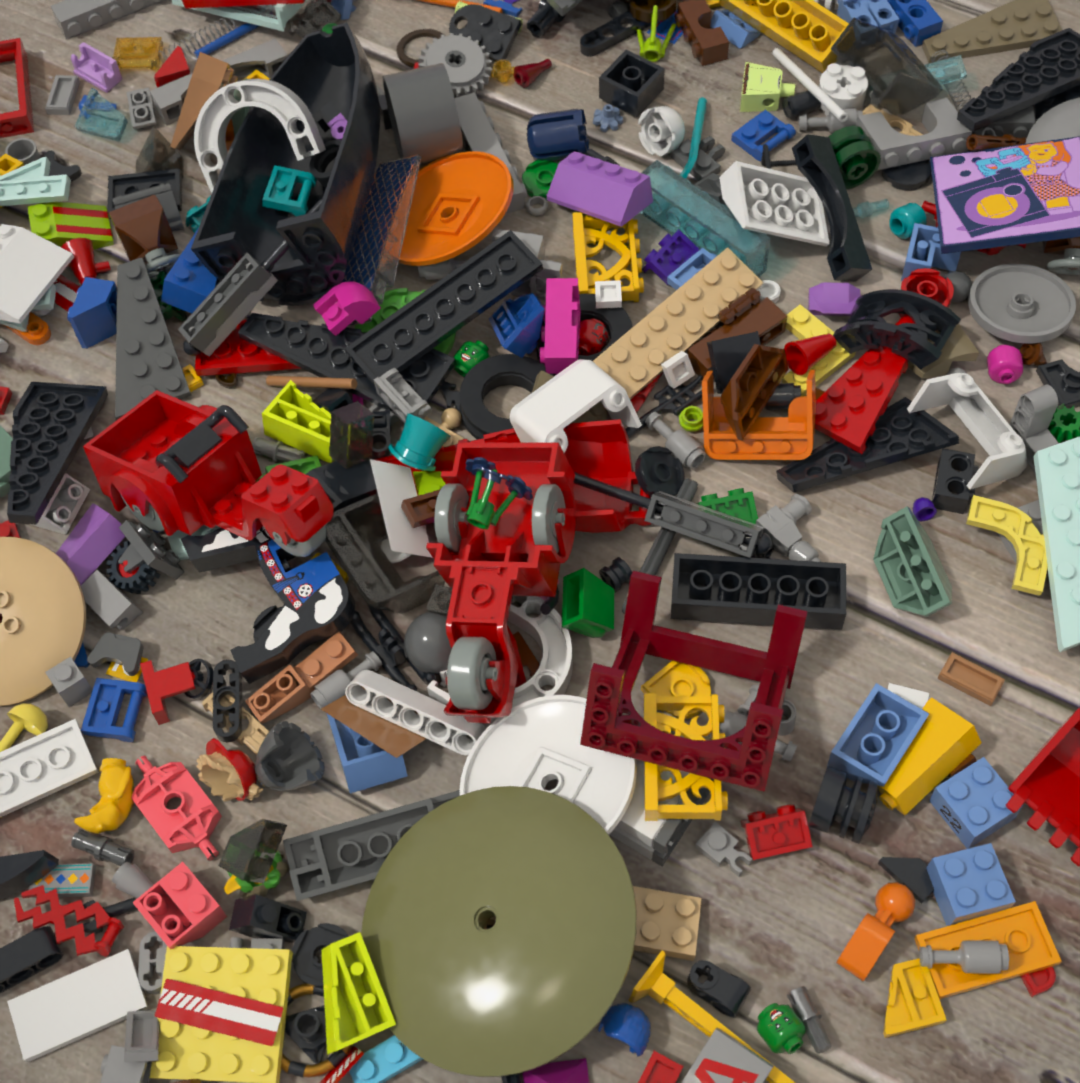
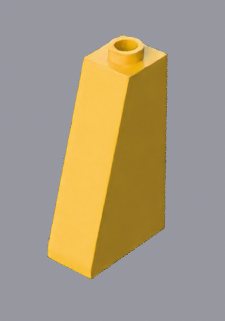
M932 697L922 709L929 713L928 718L885 786H877L881 793L879 796L881 802L888 809L893 810L895 808L904 816L982 743L972 723Z

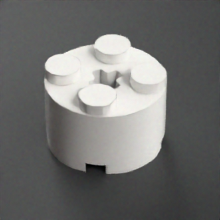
M836 63L828 65L827 70L821 75L819 87L841 109L856 108V110H863L868 86L865 70L862 67L839 65ZM821 103L820 107L825 111L824 115L828 116L829 110Z

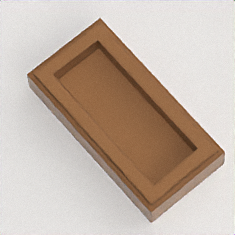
M951 652L937 678L989 706H992L1005 681L1004 678Z

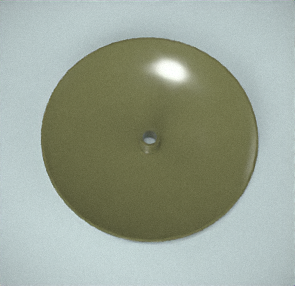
M501 786L476 790L443 803L416 822L400 838L380 867L366 902L361 936L396 1025L389 1027V1029L408 1049L427 1062L463 1075L477 1077L507 1076L529 1071L555 1060L577 1045L598 1025L621 990L634 952L637 924L635 894L624 859L604 828L580 807L558 795L529 787ZM496 916V923L494 924V926L490 929H487L486 925L488 920L491 917Z

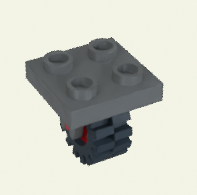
M128 520L119 527L129 541L123 542L124 547L118 545L116 547L117 553L111 552L110 556L114 558L112 561H107V565L111 566V568L106 569L107 574L111 575L109 577L110 582L114 583L116 587L132 594H141V590L144 592L149 590L147 585L154 587L156 584L153 581L154 577L159 579L161 575L157 571L163 572L175 579H178L185 572L178 564L180 562L179 557L170 549L167 550L164 546L166 541L158 532L153 531L151 533L141 523L136 525Z

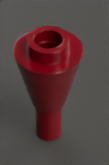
M545 59L539 63L516 66L513 75L515 82L521 87L527 88L543 71L552 67V62L550 59Z

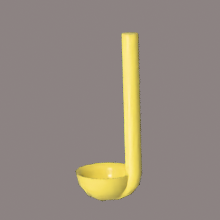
M20 704L13 707L7 713L14 723L0 741V752L11 748L23 729L36 736L47 731V717L39 707L33 704Z

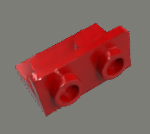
M794 804L779 806L776 813L767 815L765 811L752 812L747 814L748 819L740 821L741 827L745 829L752 860L813 847L805 810L795 808Z

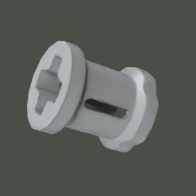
M794 494L791 497V502L784 508H779L794 521L795 525L803 515H809L812 512L808 500L799 494Z

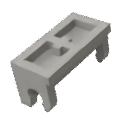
M392 368L381 377L374 379L377 394L404 423L407 413L423 419L432 412V408L410 387L396 368Z
M96 570L81 585L85 602L111 628L117 625L119 630H123L137 616L143 613L99 570Z

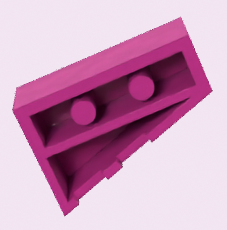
M546 278V306H543L545 308L543 316L545 326H542L541 339L542 342H545V347L540 348V363H545L546 373L559 374L577 361L579 357L581 308L578 278Z

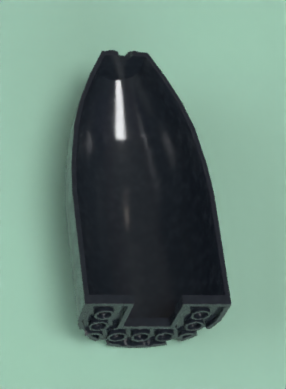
M347 22L333 26V33L331 34L321 30L307 34L269 79L293 91L305 103L312 116L331 101L348 121L337 156L329 163L325 172L332 170L327 187H324L317 180L315 187L311 189L306 204L308 209L305 215L296 217L292 212L263 207L262 199L274 165L311 173L309 164L312 155L298 161L286 130L279 119L266 109L251 106L226 155L191 247L193 253L211 274L222 281L247 252L262 263L280 242L285 239L290 248L277 261L271 271L278 281L260 300L262 302L266 298L279 301V305L286 306L311 304L318 301L334 286L341 284L370 193L379 147L381 115L378 90L368 58ZM297 120L296 128L300 132L304 131L305 126L301 120ZM315 121L323 143L335 140L331 134V129L325 133ZM307 136L302 137L306 152L313 151L314 149ZM296 183L291 200H298L303 186L302 183ZM322 199L319 211L307 214Z

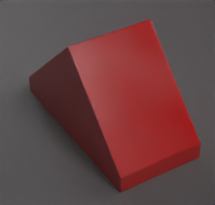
M177 46L153 76L157 88L190 74L181 47Z

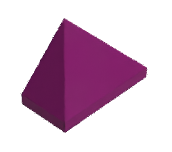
M587 1059L546 1063L535 1069L523 1072V1082L589 1083Z

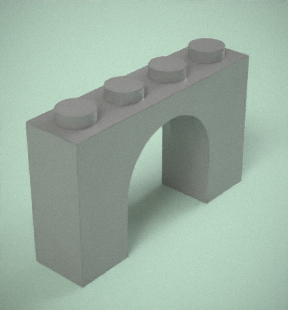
M948 98L925 102L922 124L929 132L925 135L911 136L897 132L889 125L881 111L860 115L857 119V126L866 132L870 142L881 156L878 170L929 160L930 157L967 152L966 140L972 134L971 129L957 120L958 112Z

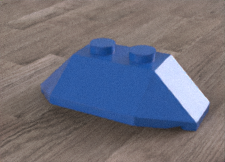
M534 293L518 296L514 300L511 298L504 300L489 318L502 347L520 358H523L526 353L530 354L538 344L537 340L540 337L545 308Z

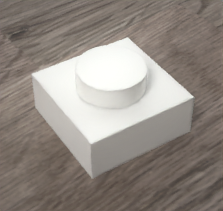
M621 280L595 281L596 308L622 307Z
M683 351L661 364L669 386L674 389L695 375L688 354Z

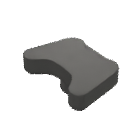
M108 632L100 638L88 656L87 661L94 668L107 661H113L123 665L128 675L134 676L138 673L144 646L137 638Z

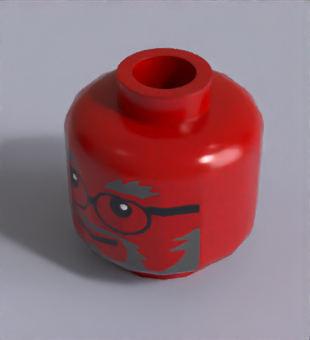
M586 319L580 322L579 355L588 356L603 350L609 339V334L606 326L601 321Z

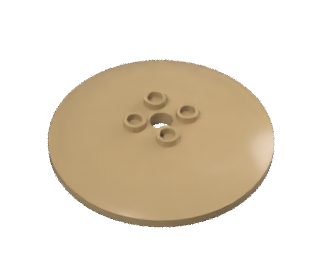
M0 537V612L3 617L0 624V706H10L26 702L46 692L54 685L45 672L70 656L73 661L75 660L84 638L86 605L77 577L66 562L56 553L43 545L27 539Z

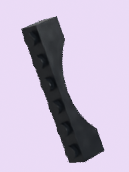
M807 134L792 147L798 170L815 189L828 217L831 242L827 260L834 280L856 282L873 269L829 137Z

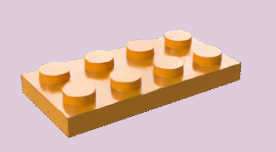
M1036 901L918 934L914 938L918 950L920 947H926V945H930L932 950H958L960 943L964 940H997L999 944L1007 945L1009 968L1008 970H1001L999 974H967L962 971L959 964H933L929 972L939 1000L1024 974L1040 971L1048 967L1057 966L1062 962Z

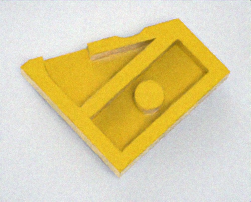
M919 958L894 964L891 970L883 1031L884 1037L887 1038L945 1023L947 1019L929 969L921 967Z

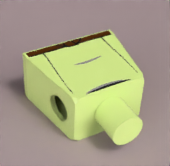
M746 62L740 112L776 111L779 106L780 97L785 98L794 95L795 84L781 83L783 72L781 69Z

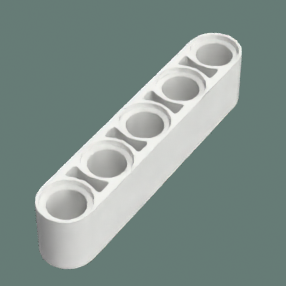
M370 670L359 672L346 688V697L353 705L461 755H469L478 738L486 730L483 723L467 722L463 716H447L444 713L445 704Z

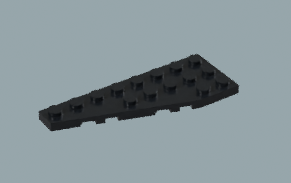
M1067 28L1034 42L1027 53L1023 52L1019 56V60L1016 63H1011L993 79L989 87L985 86L977 98L973 97L958 111L957 120L967 126V128L975 131L1080 85V34L1071 28Z
M252 313L238 331L240 338L314 375L326 378H355L357 380L356 389L345 390L383 409L390 408L377 394L376 387L346 353L345 348L365 334L361 329L346 327L335 336L329 331L326 324L318 326L303 320L292 322L283 320L282 317ZM433 348L401 371L400 374L410 387L429 405L455 366V358ZM390 408V412L393 413V414H395V415H397V414Z
M31 381L13 410V441H11L10 455L11 475H9L10 493H8L7 506L9 523L38 524L108 396L106 386Z

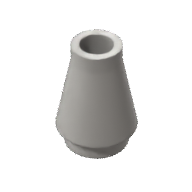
M128 861L116 871L112 878V882L116 884V889L135 898H139L154 885L136 863L132 865Z

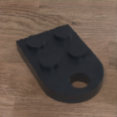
M471 4L455 12L450 20L449 33L457 36L462 34L466 38L471 36L472 41L478 40L479 47L485 46V53L489 52V60L503 65L522 22L519 19L489 8ZM461 20H467V25L464 28H457Z

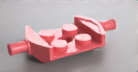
M146 756L140 757L145 763L144 765L138 758L135 764L143 772L144 778L135 787L132 800L171 853L199 847L209 861L214 859L209 851L217 857L219 851L210 842L209 837L222 816L181 762H169L156 768V766L153 767ZM174 797L182 799L181 805L177 809H167V803L170 799Z

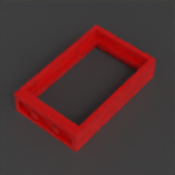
M21 38L0 41V63L15 60L19 110L0 114V138L34 132L28 57Z

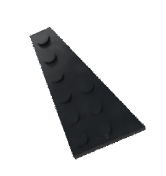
M904 397L887 407L884 414L879 416L873 435L869 436L865 443L866 448L863 454L835 439H831L812 450V453L806 459L795 460L777 470V479L795 493L959 444V435L924 410L909 413L907 408L912 401Z

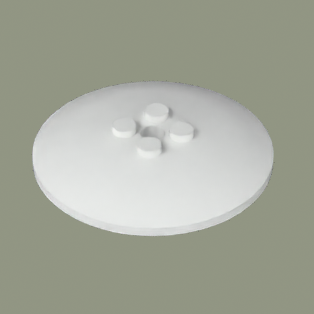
M572 695L544 696L513 707L509 716L497 718L486 728L466 759L460 781V795L480 789L501 786L529 787L547 791L545 790L546 784L550 780L558 779L557 787L547 792L558 795L580 807L594 818L609 835L621 821L631 802L637 778V762L634 758L580 745L586 698Z

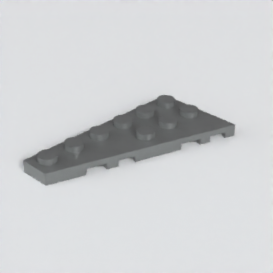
M142 257L117 266L116 420L156 390L178 399L192 395Z

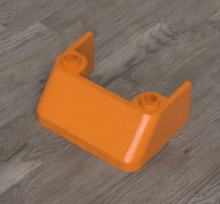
M815 370L809 371L806 380L807 396L796 397L791 401L788 408V417H757L743 440H738L725 416L721 397H714L713 371H707L702 380L704 450L706 454L716 460H803L809 457L814 446L816 414Z

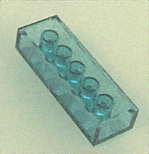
M658 160L641 172L650 176L653 202L642 210L641 214L671 235L679 229L699 249L704 248L716 256L728 247L758 278L766 272L771 239L767 234L743 229L727 206L720 204L710 197L707 192L701 191L691 184L688 179L681 177L669 166H665Z

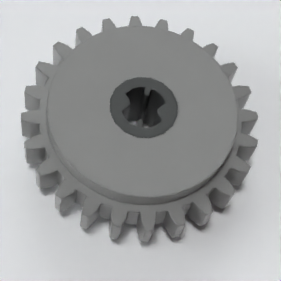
M450 33V36L442 34L440 39L434 37L433 44L426 43V49H422L421 56H419L418 68L443 63L449 76L454 97L457 98L474 92L477 95L478 89L484 90V84H488L489 77H491L492 60H489V52L485 53V46L479 47L478 40L472 41L471 36L466 38L462 34L457 36Z

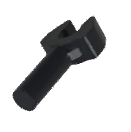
M134 897L102 908L110 918L137 910L132 903L136 899ZM94 900L86 902L83 905L84 909L96 902ZM96 917L93 921L83 924L84 932L91 934L103 932V927L97 929Z

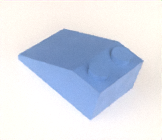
M327 714L350 793L407 777L403 754L395 758Z

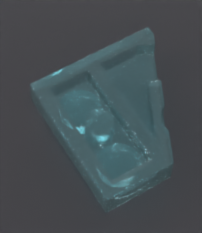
M91 88L76 121L75 128L80 132L120 142L128 121L95 88Z

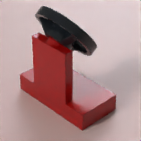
M194 659L190 663H182L160 671L156 670L151 660L140 663L151 711L158 725L170 722L165 698L184 693L191 699H201L208 694L213 684V668L208 661L203 659ZM201 662L207 669L206 684L203 682L204 676L200 671ZM197 687L203 688L198 695L194 696L190 693L191 690Z

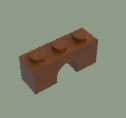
M706 0L678 3L677 14H675V22L678 28L681 27L685 42L690 44L694 58H698L702 66L727 60L729 41L721 27L711 29L712 11Z

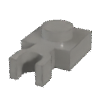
M716 822L695 845L696 849L718 867L726 861L731 871L738 877L742 874V869L737 867L735 862L742 860L748 866L752 863V858L749 855L735 850L739 841Z

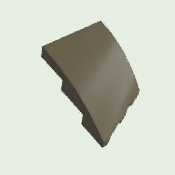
M957 324L942 348V354L938 360L921 370L915 364L908 361V368L921 378L945 376L950 369L952 361H976L979 351L962 327Z

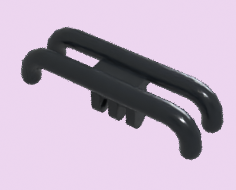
M369 599L368 608L382 629L378 634L380 644L363 623L359 612L355 610L351 620L353 628L369 650L379 657L382 667L393 681L417 691V687L410 684L397 668L406 661L426 685H429L432 680H437L435 673H425L410 662L405 652L403 637L386 617L377 599Z

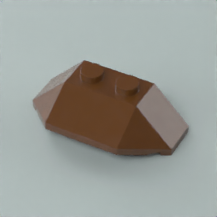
M754 344L729 381L726 389L723 390L721 404L723 405L725 416L738 440L744 439L776 387L789 370L785 349Z

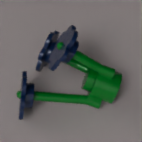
M476 457L474 460H466L465 469L476 476L470 506L466 515L468 516L467 521L471 525L487 530L490 524L493 526L497 525L500 516L515 497L519 499L524 497L527 500H531L533 495L531 494V488L526 486L522 479L510 475H502L495 468V463L488 462L482 457ZM482 477H484L488 482L482 499L478 500ZM501 479L506 480L505 483L508 486L510 495L495 512V506L488 499L494 482L500 484Z

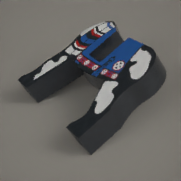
M264 526L256 532L257 535L251 541L223 528H219L206 535H187L181 538V541L190 561L199 573L258 559L266 579L284 604L255 643L248 646H237L230 650L241 675L248 684L290 664L305 648L318 641L329 639L339 631L342 632L351 622L355 613L354 597L327 552L292 569L288 561L296 556L282 549L270 537Z

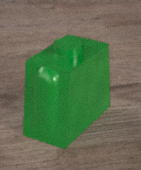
M585 568L564 576L562 627L591 638L603 637L607 632L614 630L615 589Z

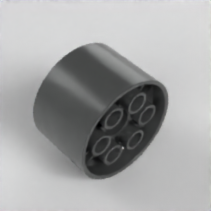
M443 63L383 76V87L397 151L404 168L405 163L403 159L409 158L412 167V157H416L413 166L433 162L451 154L463 152L461 127L455 98L447 70Z

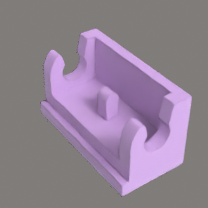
M84 42L79 45L80 59L78 60V57L74 54L71 55V61L75 69L73 71L74 74L106 93L122 80L116 60Z

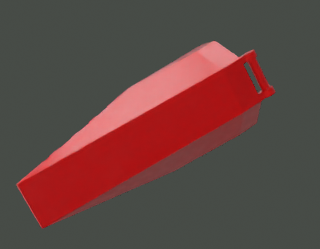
M621 419L570 423L563 429L568 439V446L564 454L573 472L633 492V486L638 484L635 472H633L629 437ZM514 428L485 434L484 438L478 440H458V443H521ZM458 444L441 447L434 457L436 459L434 464L436 467L435 471L453 470ZM394 455L373 459L410 467L399 461ZM410 467V468H411V472H412V476H413V471H422V470H418V469H415V468H413V467ZM573 484L576 510L575 531L589 533L618 532L624 530L630 524H638L640 526L651 524L644 521L648 509L639 507V511H632L631 503ZM640 487V495L651 499ZM379 498L363 511L382 513Z

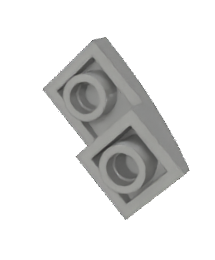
M149 87L126 92L133 129L157 125Z

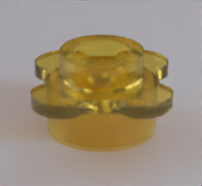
M498 60L494 63L491 70V78H497L500 83H507L510 77L514 75L515 67H512L508 60Z

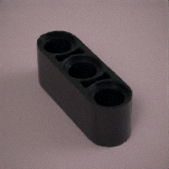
M43 926L0 948V994L62 959L63 953L59 944H57L52 927Z

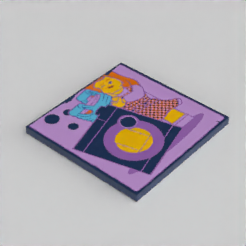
M1080 136L930 157L941 254L1080 237Z

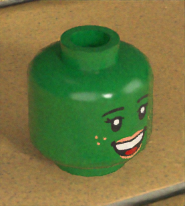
M479 340L476 342H464L453 356L456 362L454 370L462 377H465L476 364L490 358L489 348Z
M773 1003L759 1014L757 1032L773 1053L781 1054L787 1052L792 1054L801 1048L806 1027L789 1005Z

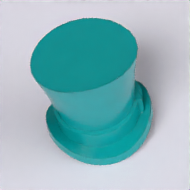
M407 413L400 441H397L395 447L390 443L388 448L399 461L410 467L422 471H435L436 467L434 464L436 459L434 457L451 436L428 421Z

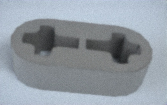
M155 931L145 935L140 942L138 980L146 992L156 995L161 993L167 945ZM158 941L162 948L157 949L156 959H154V954L148 948L153 947L154 942ZM156 967V972L161 976V979H157L155 985L152 986L147 978L153 977V968Z

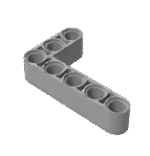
M1048 384L1021 395L1010 422V426L1022 438L1025 444L1027 463L1034 473L1033 456L1036 452L1059 444L1048 430L1058 406L1057 394Z

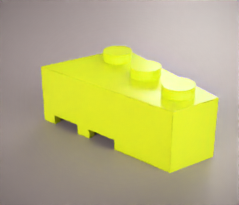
M292 380L287 383L262 412L264 435L312 456H318L323 461L328 463L334 462L346 448L345 426L325 408H319L312 402V397L307 393L304 395L299 391Z
M358 932L322 949L328 1055L392 1027L396 1023L361 933Z

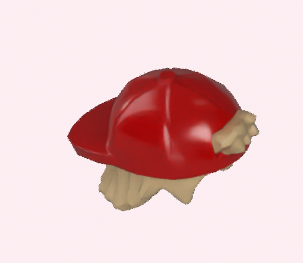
M212 738L206 745V754L200 755L199 759L196 760L198 763L196 767L200 771L198 774L199 780L212 788L211 795L223 796L224 802L232 799H237L238 801L249 799L252 801L254 798L259 797L263 791V788L256 785L257 775L254 763L241 750H226L219 740Z

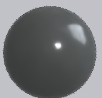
M430 611L421 614L412 621L405 634L404 647L408 659L416 668L425 673L440 674L441 671L447 670L452 648L446 634L448 613L443 611Z

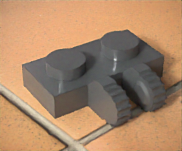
M711 136L701 140L696 162L690 171V174L698 181L712 173L718 174L721 170V165L716 161L724 155L725 147L720 144L712 148L715 144V139ZM688 138L670 154V157L683 168L689 159L691 140Z

